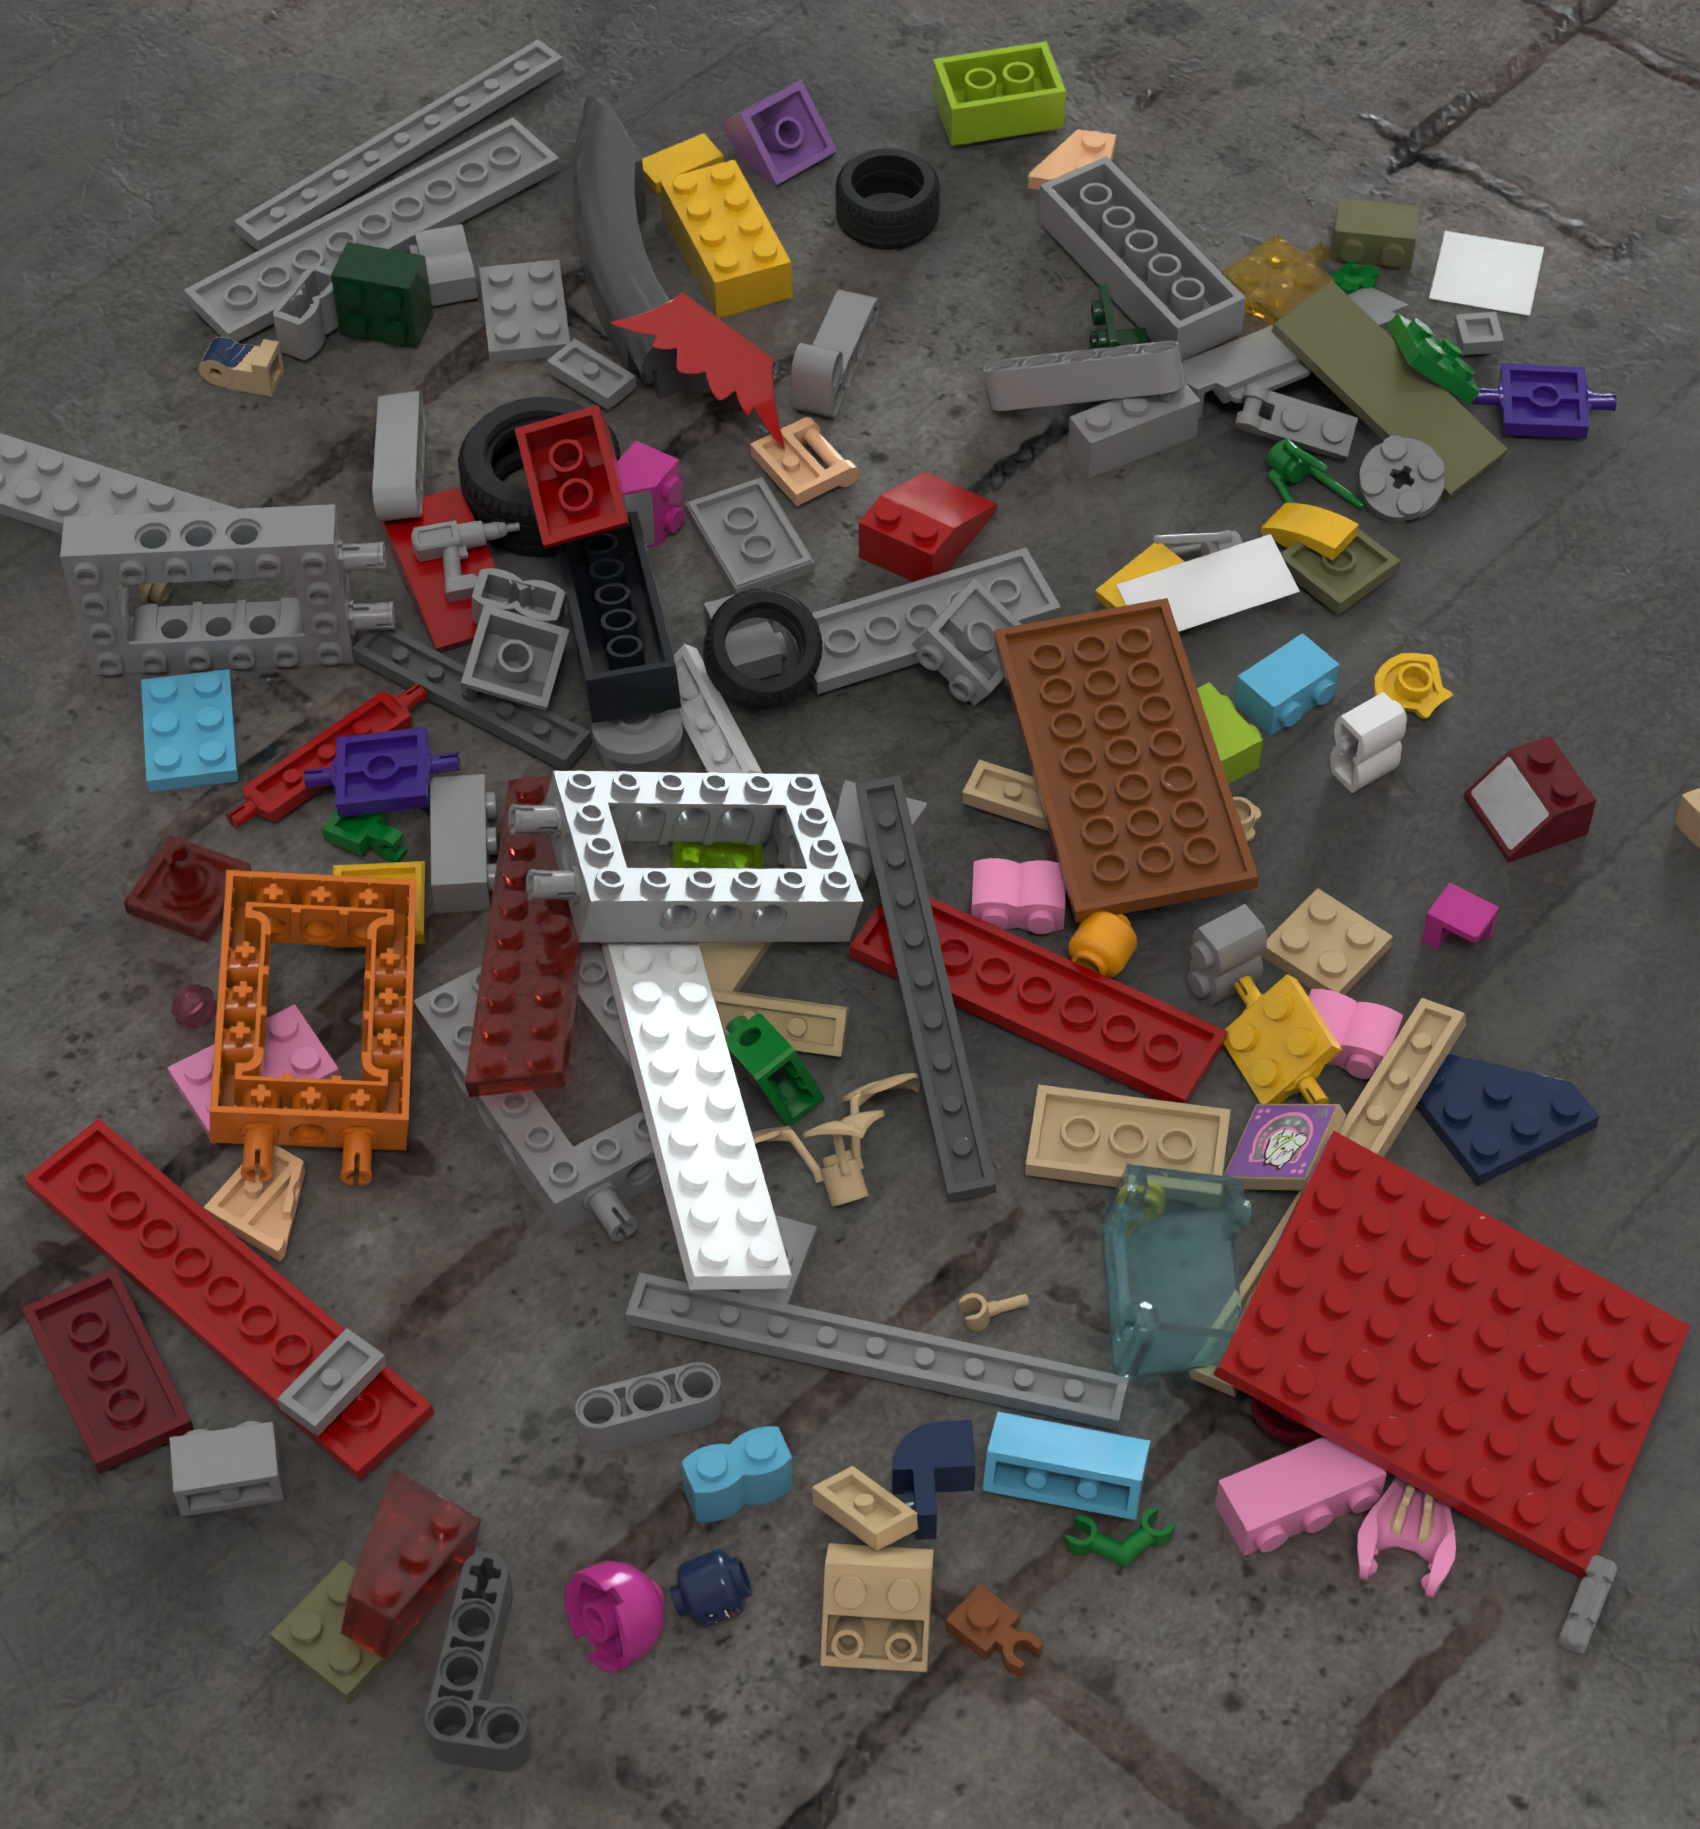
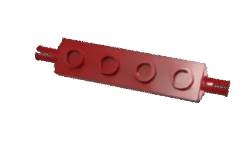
M415 683L398 697L384 691L380 692L244 785L242 790L246 801L226 813V818L230 825L234 826V829L237 830L256 815L269 820L273 824L327 787L306 789L304 770L331 767L332 761L336 756L337 737L412 728L409 710L427 699L424 688Z

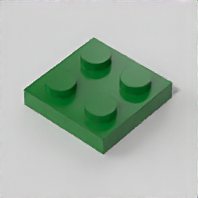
M1399 313L1396 314L1387 326L1408 365L1470 405L1481 392L1472 378L1475 372L1461 359L1463 355L1462 350L1448 338L1440 341L1432 336V330L1421 320L1414 318L1411 322Z

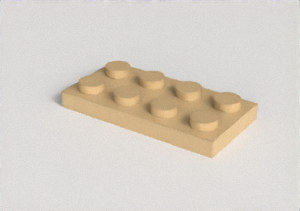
M1038 1085L1025 1175L1118 1187L1124 1180L1131 1177L1148 1176L1162 1183L1165 1188V1194L1219 1201L1231 1109Z

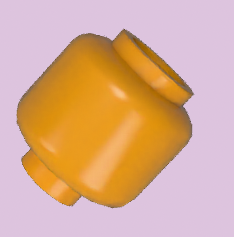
M1099 911L1082 921L1068 943L1069 955L1073 962L1109 978H1114L1121 973L1138 945L1137 936L1131 927L1129 919L1123 914L1115 915L1108 911Z

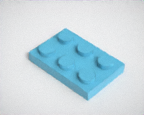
M230 669L142 679L145 766L149 793L238 782L239 772Z

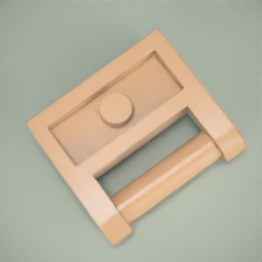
M811 417L802 418L780 429L785 449L778 444L771 434L750 444L752 458L796 506L839 485L845 488L849 487L857 481L860 475L859 468L851 460H845L820 434V426ZM802 444H808L829 468L824 469Z

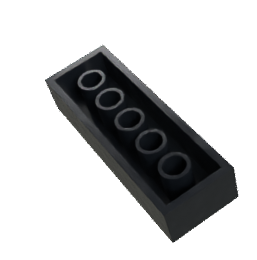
M637 511L627 513L628 526L555 546L563 590L566 592L565 600L592 723L617 721L621 718L649 713L658 714L666 710L681 708L676 664Z

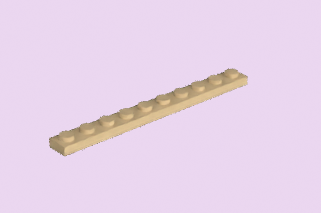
M1421 998L1343 1121L1339 1133L1384 1157L1465 1028V1013ZM1300 1190L1189 1365L1188 1370L1191 1379L1233 1397L1238 1393L1239 1389L1217 1378L1213 1373L1303 1190Z

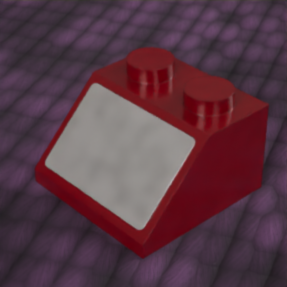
M1551 736L1510 749L1464 793L1465 801L1508 863L1588 835L1596 804V799Z

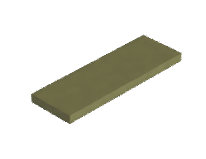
M1330 281L1274 323L1271 332L1383 441L1393 435H1398L1402 438H1413L1424 442L1437 453L1444 463L1445 485L1442 498L1446 502L1505 456L1508 449L1446 389L1410 367L1396 341L1333 281Z

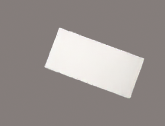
M1271 534L1117 584L1126 605L1168 598L1178 632L1300 592Z

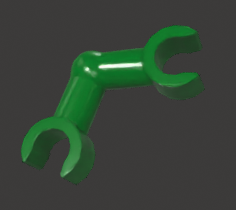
M1158 1506L1151 1507L1143 1513L1141 1527L1123 1541H1119L1098 1532L1097 1525L1089 1517L1075 1516L1074 1528L1086 1533L1088 1537L1076 1539L1073 1536L1065 1535L1064 1546L1074 1555L1082 1556L1093 1552L1114 1561L1120 1566H1128L1151 1545L1158 1547L1168 1544L1174 1535L1175 1522L1170 1523L1163 1530L1151 1528L1149 1525L1153 1524L1158 1517Z

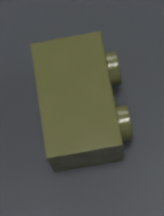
M1338 198L1331 261L1357 262L1358 264L1411 269L1416 242L1419 206Z

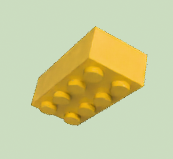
M735 160L660 180L662 217L715 317L722 318L792 298L791 260Z

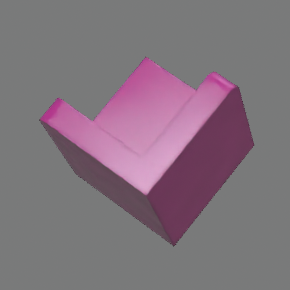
M1449 883L1427 913L1422 942L1439 949L1450 932L1473 943H1476L1480 937L1489 940L1495 930L1499 907Z

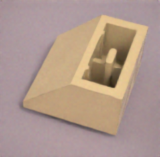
M829 1543L824 1572L820 1666L927 1672L934 1549L884 1547L879 1551H875L867 1545Z

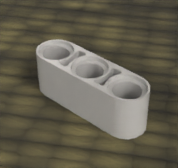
M696 1362L590 1389L578 1398L575 1405L579 1440L591 1452L608 1453L709 1426L720 1417L722 1412L720 1375L711 1365ZM695 1392L708 1393L707 1396L702 1398L690 1397ZM653 1404L659 1406L652 1411L640 1410L645 1405ZM604 1417L609 1419L603 1424L590 1423L596 1418Z

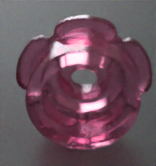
M199 984L189 985L180 989L175 995L171 1007V1012L175 1015V1021L179 1024H185L192 1029L200 1028L207 1024L217 1010L212 990L207 986L202 987Z

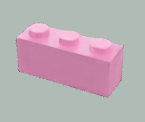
M1322 1437L1218 1480L1215 1507L1243 1556L1258 1550L1269 1552L1280 1547L1288 1537L1305 1530L1308 1533L1320 1531L1338 1516L1350 1511L1358 1514L1372 1508L1382 1497L1387 1473L1382 1468L1328 1438Z

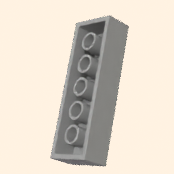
M1107 156L1040 185L1039 222L1098 285L1108 284L1110 297L1139 328H1145L1146 335L1153 342H1178L1181 359L1184 361L1242 334L1246 301L1244 295Z

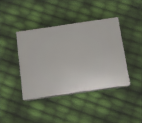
M763 477L685 503V513L733 595L753 588H770L815 572L814 560Z

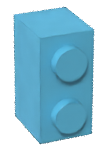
M1302 633L1237 676L1234 705L1268 735L1272 736L1285 726H1293L1300 720L1303 714L1316 705L1326 704L1334 696L1337 690L1339 663Z

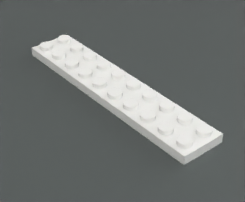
M600 942L689 1290L787 1289L792 1274L698 942Z

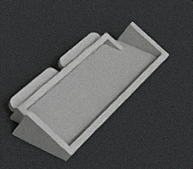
M1372 287L1369 289L1363 288L1348 294L1363 311L1394 339L1387 325L1397 313L1407 318L1409 304ZM1273 325L1182 361L1186 384L1200 400L1199 418L1203 415L1205 392L1212 390L1223 404L1230 401L1244 403L1245 400L1242 398L1245 384H1258L1273 391L1309 376L1311 370L1271 332Z

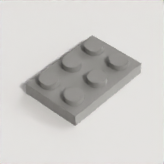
M559 259L479 267L490 364L551 358L570 342Z

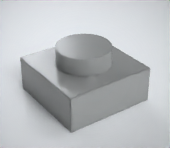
M1496 312L1455 315L1453 327L1463 355L1502 352L1504 338Z

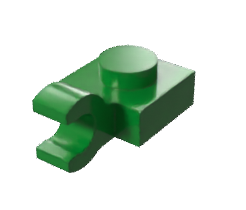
M336 811L321 828L324 841L360 856L371 847L381 858L392 863L400 862L407 853V848L398 845L404 837V833L397 828L387 826L385 813L382 812L339 817Z

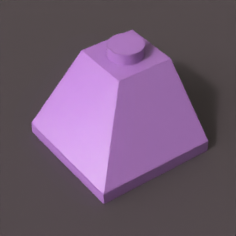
M802 80L721 122L738 157L773 187L837 152Z

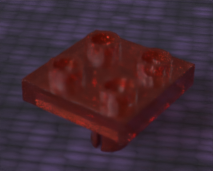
M170 835L125 899L126 913L208 942L223 920L226 870L252 871L251 865L245 861Z

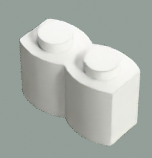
M1382 692L1341 715L1335 722L1334 736L1336 746L1331 750L1330 767L1332 774L1352 794L1399 766L1402 751L1400 740L1405 735L1407 715L1397 701L1391 700Z

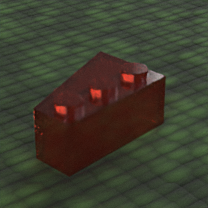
M393 1469L348 1591L341 1634L386 1660L461 1574L465 1561L475 1552L481 1518Z

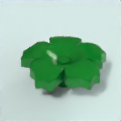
M1346 262L1345 266L1340 267V272L1331 271L1329 281H1333L1346 294H1351L1363 288L1369 289L1372 287L1375 289L1379 271L1376 269V266H1363L1360 269L1357 262Z

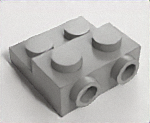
M974 577L947 607L930 622L914 640L912 645L918 650L917 658L925 668L938 670L950 682L949 690L954 697L961 701H970L975 706L989 695L1005 677L995 645L994 630L1022 624Z

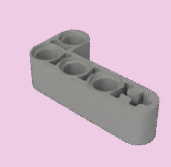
M840 289L837 290L813 345L800 343L796 348L791 372L792 406L794 410L830 418L836 417L876 327L880 309L879 298Z

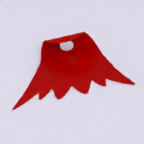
M682 292L671 301L651 311L611 322L612 325L629 331L656 336L652 345L654 348L663 350L676 348L677 370L684 374H698L705 371L708 384L717 400H723L735 391L745 414L749 416L754 407L771 435L785 449L774 400L773 358Z

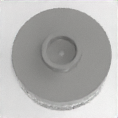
M679 709L666 710L658 714L649 713L626 717L617 721L592 723L596 756L601 766L607 771L665 772L680 760L684 752L685 741Z

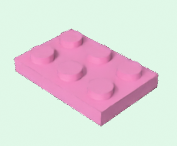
M295 1004L266 1018L263 1076L282 1077V1073H292V1078L331 1079L332 1075L340 1076L339 1068ZM214 1044L167 1067L171 1080L209 1139Z

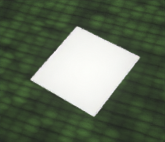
M1445 231L1429 299L1530 316L1544 247Z

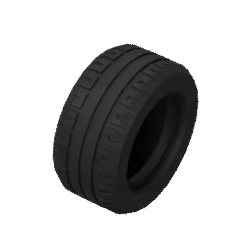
M557 397L518 399L501 405L487 413L467 433L460 447L458 466L461 491L475 520L482 521L483 524L505 522V525L519 522L520 530L507 532L506 536L500 539L489 540V542L506 551L525 556L546 557L556 555L555 546L547 549L543 547L530 490L516 489L504 484L501 480L508 473L524 466L515 428L587 407L574 401ZM608 425L618 461L621 458L618 439L610 425Z

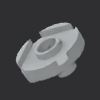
M1398 435L1387 437L1383 443L1376 445L1369 451L1360 467L1359 487L1363 495V501L1374 515L1388 522L1405 523L1406 520L1417 517L1420 519L1427 516L1436 508L1444 491L1445 478L1442 459L1438 457L1437 453L1430 446L1413 438H1402ZM1402 471L1409 473V479L1414 483L1411 486L1404 484L1400 489L1395 488V479L1392 475Z

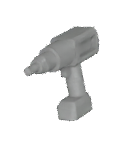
M456 520L415 527L411 535L413 553L419 562L443 558L444 589L448 602L472 599L478 576L474 574L462 575L461 559L468 558L467 549L486 545V541L500 539L506 536L507 532L520 530L519 522L505 525V522L483 524L482 521L457 524Z

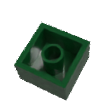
M347 242L331 273L340 335L418 349L433 317L425 256Z

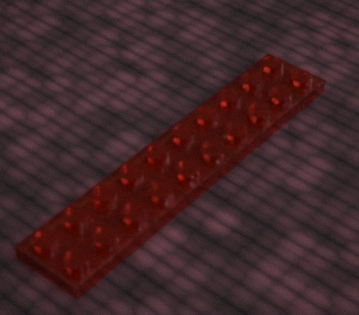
M552 775L540 777L526 776L516 780H509L465 1078L469 1098L566 1087L583 942H579L568 900L528 899L526 878L530 869L559 871L549 834L512 835L508 823L509 809L512 804L545 805Z

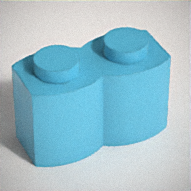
M765 1426L749 1430L738 1436L731 1444H713L702 1447L689 1454L681 1462L684 1493L696 1521L701 1523L726 1519L737 1513L745 1504L760 1505L775 1501L793 1488L792 1456L779 1427Z

